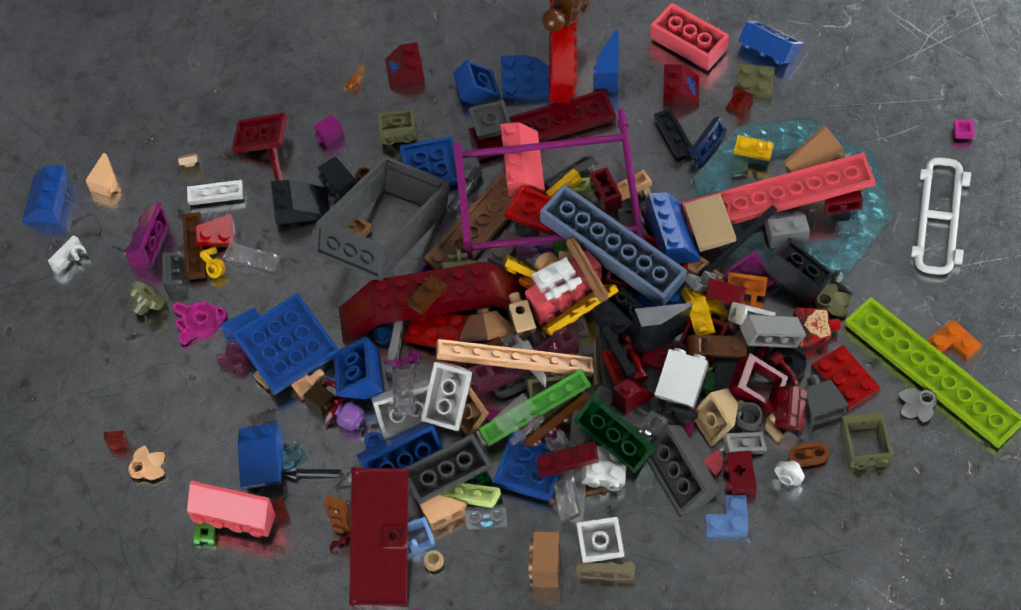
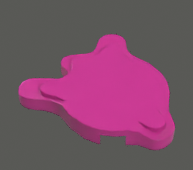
M206 301L196 302L191 305L177 302L172 307L174 313L182 317L175 322L176 327L181 331L178 340L182 345L188 344L194 338L211 335L219 328L222 321L227 318L225 308L213 306Z

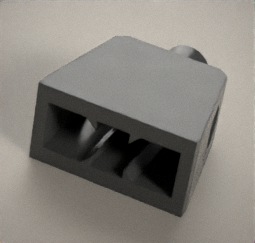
M818 375L810 376L807 379L809 386L804 388V390H807L806 411L810 425L846 414L848 404L831 380L820 382Z

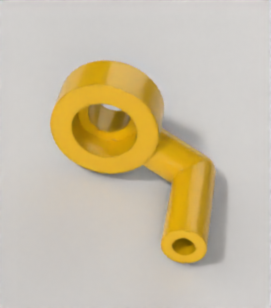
M215 247L200 252V257L206 263V272L212 278L220 277L225 273L223 261L210 257L217 253Z

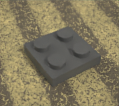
M504 100L469 108V114L478 140L501 135V124L511 123Z

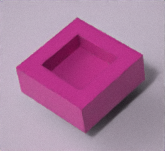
M954 119L955 139H974L973 119Z

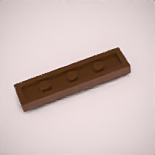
M201 212L183 214L187 280L206 278L205 261L200 257V252L204 250V246H196L195 228L202 224Z
M581 392L520 440L523 446L535 447L542 442L541 438L544 435H550L558 429L556 426L559 423L567 422L573 417L571 414L574 411H580L590 398L589 394Z

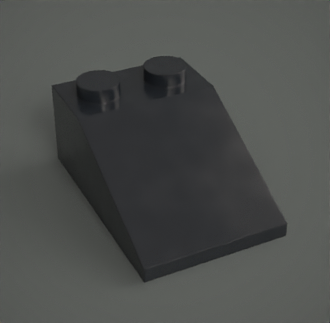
M293 180L271 181L275 224L319 220L330 210L326 187Z
M683 303L634 309L628 336L635 353L654 351L682 334L687 325L692 304Z

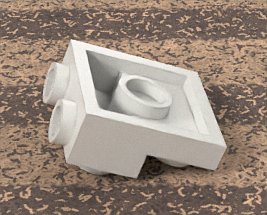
M597 446L599 462L582 467L581 483L588 484L590 487H604L610 491L621 490L625 485L626 466L604 447Z

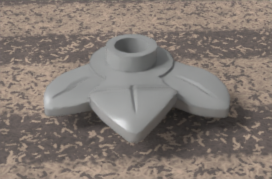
M909 388L899 393V397L906 402L901 411L903 417L915 418L918 416L922 422L932 418L934 414L933 407L937 402V398L932 391L923 390L920 392L915 388Z

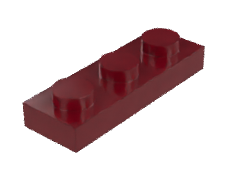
M594 441L536 457L538 473L541 478L599 462L597 446Z

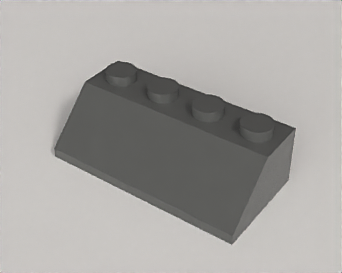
M666 425L650 441L656 446V449L647 460L679 515L707 504L721 491L682 425Z
M471 434L406 467L409 469L408 490L420 505L492 468V465L475 436Z

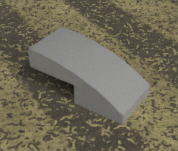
M704 271L700 277L688 273L685 281L694 291L706 292L709 278L722 280L717 274Z

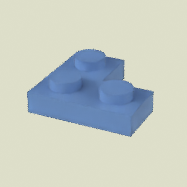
M726 495V514H706V537L748 536L746 495Z

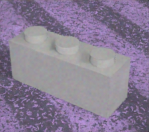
M749 314L740 326L748 346L797 348L806 336L798 317Z

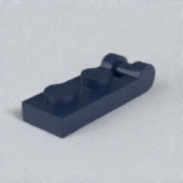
M714 117L696 143L689 147L688 151L694 156L696 165H701L707 160L727 132L720 117Z

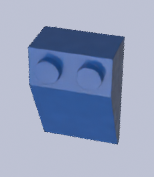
M619 30L614 31L597 57V65H593V76H596L593 77V87H597V91L605 89L607 95H618Z
M278 422L239 428L237 445L241 490L281 483L285 437Z

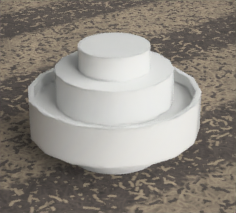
M793 460L778 462L774 470L779 480L786 485L799 486L805 477L800 465Z

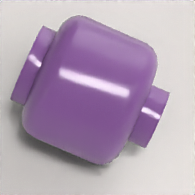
M347 402L344 406L340 405L335 412L337 424L349 431L359 430L366 419L364 410L351 402Z

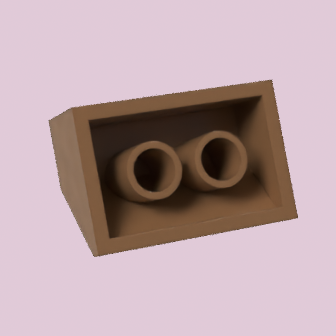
M824 125L791 154L783 164L787 173L841 159L846 157L842 145Z

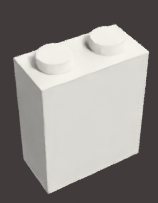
M669 349L654 394L655 397L695 409L709 365L708 361L702 355L694 354V356H690L682 349Z

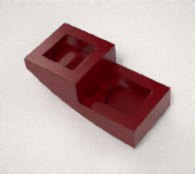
M709 278L705 298L727 304H732L733 302L742 304L746 288Z

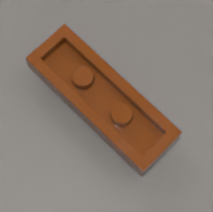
M326 495L323 503L331 527L339 533L350 532L351 517L346 501Z

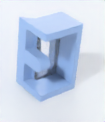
M426 517L417 518L408 523V558L436 548Z

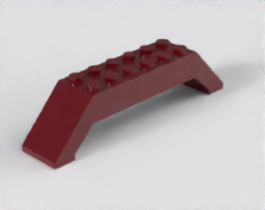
M485 261L383 278L382 281L377 279L371 280L339 307L343 342L360 340L362 336L380 324L490 306L508 310V305L511 304L510 294L520 292L522 301L526 300L525 291L528 289L521 286L518 282L519 278L524 276L517 273L513 274L502 267ZM432 274L447 284V289L421 315L407 306L406 301Z

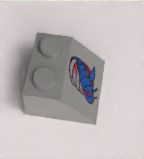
M801 210L774 213L764 223L770 248L781 247L788 238L797 245L808 243L810 230L806 215Z

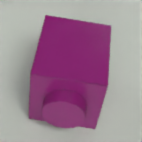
M331 114L314 125L315 138L326 147L344 136L342 124Z

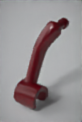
M780 352L772 354L769 357L772 360L771 365L773 367L780 365L788 374L790 384L797 387L798 380L796 375L784 362L782 354Z

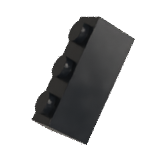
M789 238L763 269L770 277L775 278L784 288L790 290L807 305H810L821 293L834 274Z

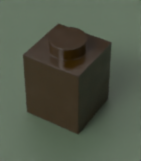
M318 382L303 394L306 404L322 417L329 413L334 405V394Z

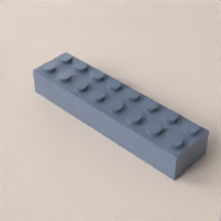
M565 184L540 210V222L565 240L572 237L576 238L583 252L588 250L602 266L658 306H664L686 280L687 270Z

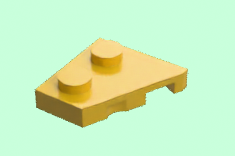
M506 253L504 254L502 262L507 271L513 274L519 272L532 278V274L536 273L533 268L523 261Z
M684 288L680 294L686 302L705 296L706 292ZM706 298L710 314H717L721 321H725L729 315L720 301Z

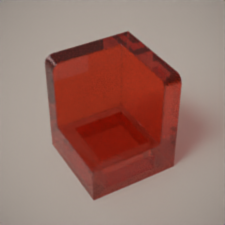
M735 86L732 98L726 105V110L744 118L753 106L754 94Z

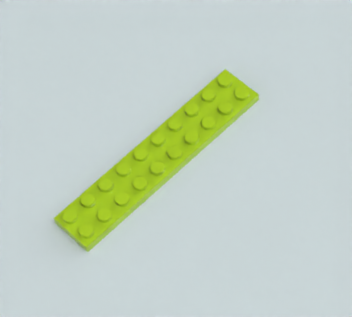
M872 297L845 320L844 324L921 387L932 391L937 400L998 449L1021 427L1020 414Z

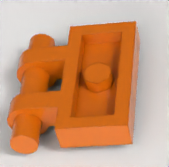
M729 272L728 283L746 288L745 295H751V301L743 300L742 304L763 309L764 303L756 301L757 296L765 297L768 278Z

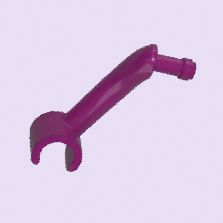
M409 349L408 357L401 360L394 359L393 361L385 359L383 363L391 364L393 367H400L409 362H419L420 350L412 352V349Z

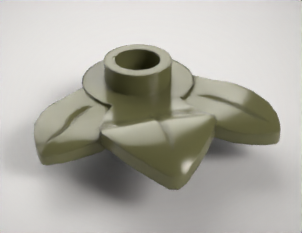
M836 283L827 284L822 293L815 298L814 305L817 309L827 310L832 316L843 317L849 313L846 306L850 303L852 295L837 292Z

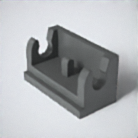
M162 252L163 285L167 294L188 291L185 257H180L182 252Z

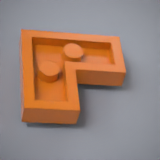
M954 319L926 340L943 354L953 347L966 360L982 347V344Z

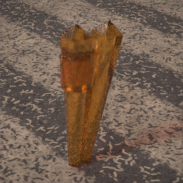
M360 65L344 85L346 90H350L351 87L353 91L358 89L366 67L365 65Z

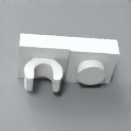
M73 235L48 262L52 270L59 274L68 266L73 258L78 261L80 260L77 255L79 252L84 254L87 252L79 239Z

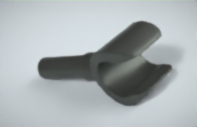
M835 271L830 279V284L836 283L847 294L852 295L853 292L841 282L843 275Z

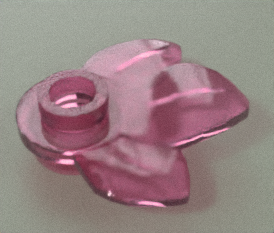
M229 341L225 353L216 355L218 363L223 367L230 368L234 373H242L248 367L249 358L240 345L233 341Z

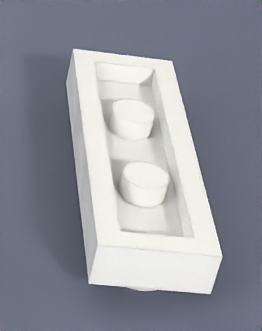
M242 180L187 187L189 206L244 199Z

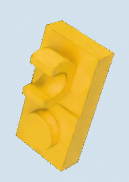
M738 135L733 154L770 162L774 143Z
M573 168L546 191V194L553 197L564 184L570 189H575L580 184V181H582V178Z
M705 296L686 301V303L692 304L690 318L695 335L716 334Z

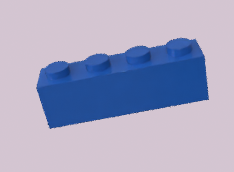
M667 192L649 193L645 210L658 250L676 263L700 262V256L693 235L690 232L682 204Z
M423 421L357 454L356 457L361 468H406L443 449V446L433 424Z

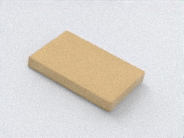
M720 193L684 204L700 252L737 241Z

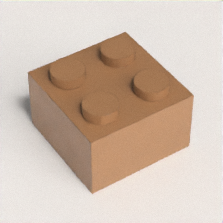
M534 532L533 539L529 540V579L533 580L534 587L559 588V532Z

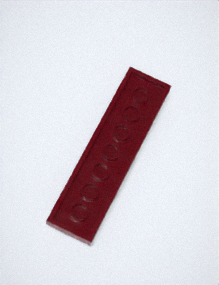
M605 89L572 98L570 104L554 103L509 117L511 123L519 122L538 131L539 143L617 120ZM474 127L468 128L475 150L503 147L502 135L478 140ZM496 155L481 156V157H478V158H479V160H483V159L490 158V157H493V156H496Z

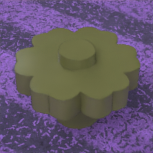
M134 281L128 289L129 294L134 297L131 302V309L139 315H144L150 308L160 310L166 303L165 298L159 294V291L142 282Z

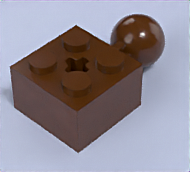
M554 0L553 9L547 10L542 16L543 27L550 32H557L564 25L570 27L579 20L584 12L586 13L591 6L590 0Z

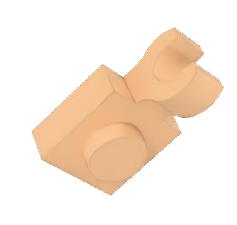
M319 369L311 376L307 374L299 379L291 387L300 399L303 400V394L316 382L322 384L327 378L324 372Z

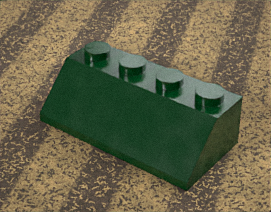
M594 394L573 420L574 423L633 473L640 469L656 449V446Z

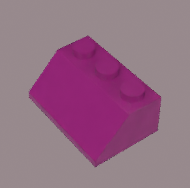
M159 202L144 209L142 216L138 219L137 229L132 233L131 243L125 250V257L129 265L148 269L152 267L169 225L163 206Z

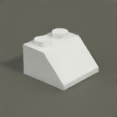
M618 517L576 523L583 563L624 557Z

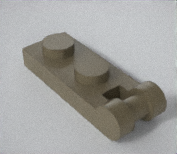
M577 561L576 576L579 578L632 581L635 578V564L631 561H627L623 565L610 561L603 563H583Z

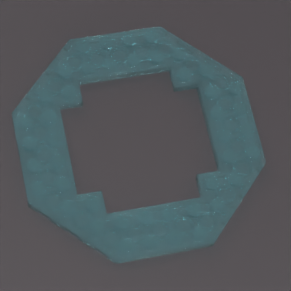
M811 117L738 126L694 177L693 183L696 197L699 198L732 189L731 177L748 175L746 160L755 158L733 154L738 135L774 143L771 156L793 154L824 125ZM827 127L842 145L846 157L865 153L876 186L861 189L863 198L862 209L852 211L854 220L837 222L839 238L810 241L805 244H798V246L832 273L838 271L841 274H846L852 270L854 264L864 255L869 245L875 241L885 225L890 222L893 213L876 154ZM741 222L732 225L736 239L743 233ZM756 232L729 257L740 261L753 251H756L765 265H767L781 247H766L763 232ZM731 243L719 246L717 248L721 249L723 252Z

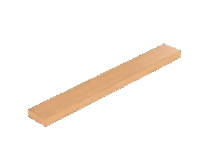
M442 339L437 340V359L562 374H573L582 369L585 376L592 377L594 373L593 357Z

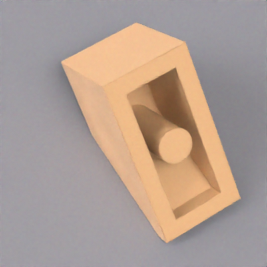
M103 153L85 181L90 191L109 197L117 187V180L107 154Z
M441 495L420 504L423 517H426L431 531L465 516V508H467L465 502Z

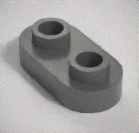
M519 369L497 378L492 384L493 394L498 398H506L526 389V381L530 379L529 374L525 370Z

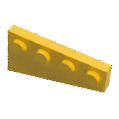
M603 284L609 294L608 297L619 291L615 285ZM593 291L542 327V330L546 335L553 334L555 336L563 330L564 326L574 323L578 320V317L588 313L601 302Z

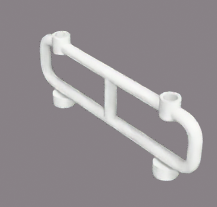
M933 158L927 162L925 169H921L920 180H924L917 246L912 247L911 257L915 258V264L920 271L929 274L943 275L949 273L953 269L954 264L962 265L964 250L956 249L961 188L969 187L971 172H963L962 165L954 159ZM935 165L955 168L951 213L928 210L932 173ZM927 217L950 220L947 260L944 267L927 266L923 263Z

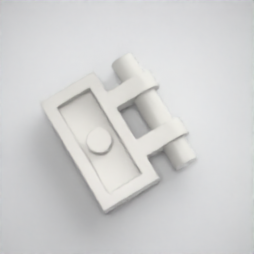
M566 257L532 274V279L541 293L549 289V292L544 294L547 301L552 298L557 299L561 297L562 293L568 290L572 291L576 289V286L582 284L579 276L572 279V277L576 276V272ZM562 282L565 283V284H563V285H561V286H559V287L556 286V285H558V284H560V283H562Z

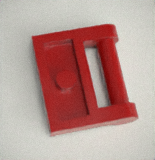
M632 344L621 346L626 349L636 368L635 381H646L649 378L648 374L644 371ZM609 350L602 352V357L615 387L625 379Z

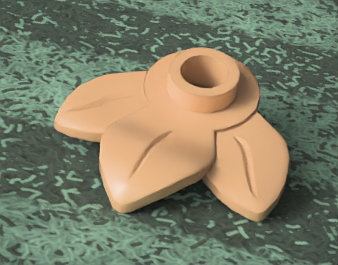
M146 446L140 447L135 451L133 461L128 467L130 476L135 479L144 477L148 480L162 477L165 474L161 468L165 460V453H149Z

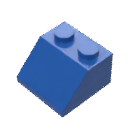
M465 60L453 72L461 100L472 104H479L501 97L492 69Z

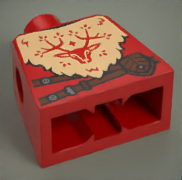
M795 308L792 314L793 317H798L806 333L805 338L798 346L800 349L825 343L831 338V331L841 330L840 320H829L828 311L825 309Z

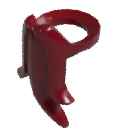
M326 380L322 386L325 388L326 386H332L336 389V382ZM334 395V405L329 411L324 424L331 421L335 416L337 408L343 405L347 397Z

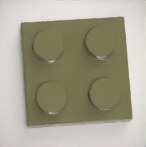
M739 63L735 96L771 99L775 67Z

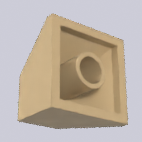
M728 388L711 392L694 410L698 414V419L694 421L710 447H714L735 425L738 403Z

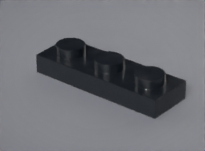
M669 108L655 113L654 119L676 158L690 154L688 149L692 144L672 109Z
M610 326L602 328V339L625 380L628 378L635 381L636 368L633 362L629 363L627 351L624 347L620 346L617 333L615 331L612 332Z

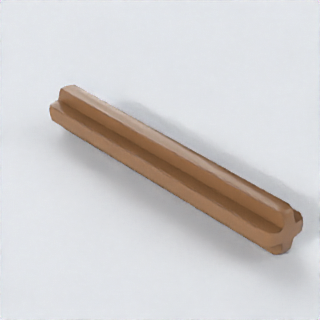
M574 237L566 241L567 246L600 302L608 300L609 294L578 241Z

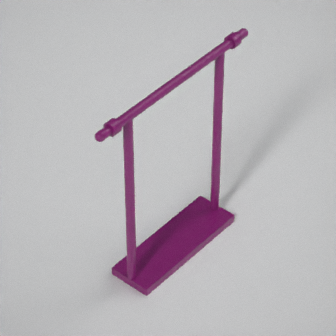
M624 109L618 110L619 119L617 124L621 134L462 151L461 142L454 143L465 253H467L466 260L473 259V251L567 240L558 234L472 243L463 158L622 141L634 220V226L625 227L646 241V238L643 236L629 142V122Z

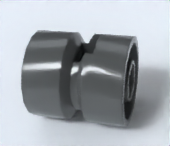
M745 402L738 407L735 420V430L737 433L760 432L763 415L761 408L757 404Z

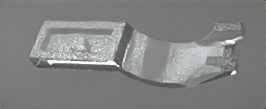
M561 430L556 431V439L552 440L551 437L545 438L547 449L552 452L572 447ZM578 468L561 472L560 479L554 483L561 522L567 523L581 515L574 481Z

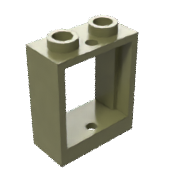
M883 411L842 416L840 426L850 468L883 467L891 463L893 453ZM877 428L882 453L855 456L850 431Z

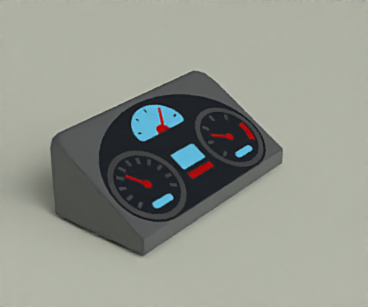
M505 504L494 505L493 508L482 506L465 508L467 530L501 528L508 525Z

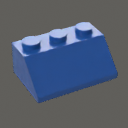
M746 21L738 41L743 43V47L750 50L754 48L758 50L757 53L764 57L770 56L773 58V62L780 65L790 63L803 45L802 42L759 21Z
M46 165L33 176L22 218L23 222L59 223L70 180L64 166Z
M366 336L340 349V354L334 357L336 394L339 397L368 399L382 392L380 353L372 341Z

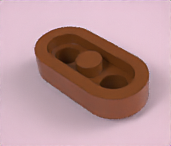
M822 442L797 445L790 449L788 460L797 462L800 467L821 464L828 459L829 448ZM815 453H820L822 456L818 457ZM796 456H799V457H801L802 459H801V460H797L795 457H796Z

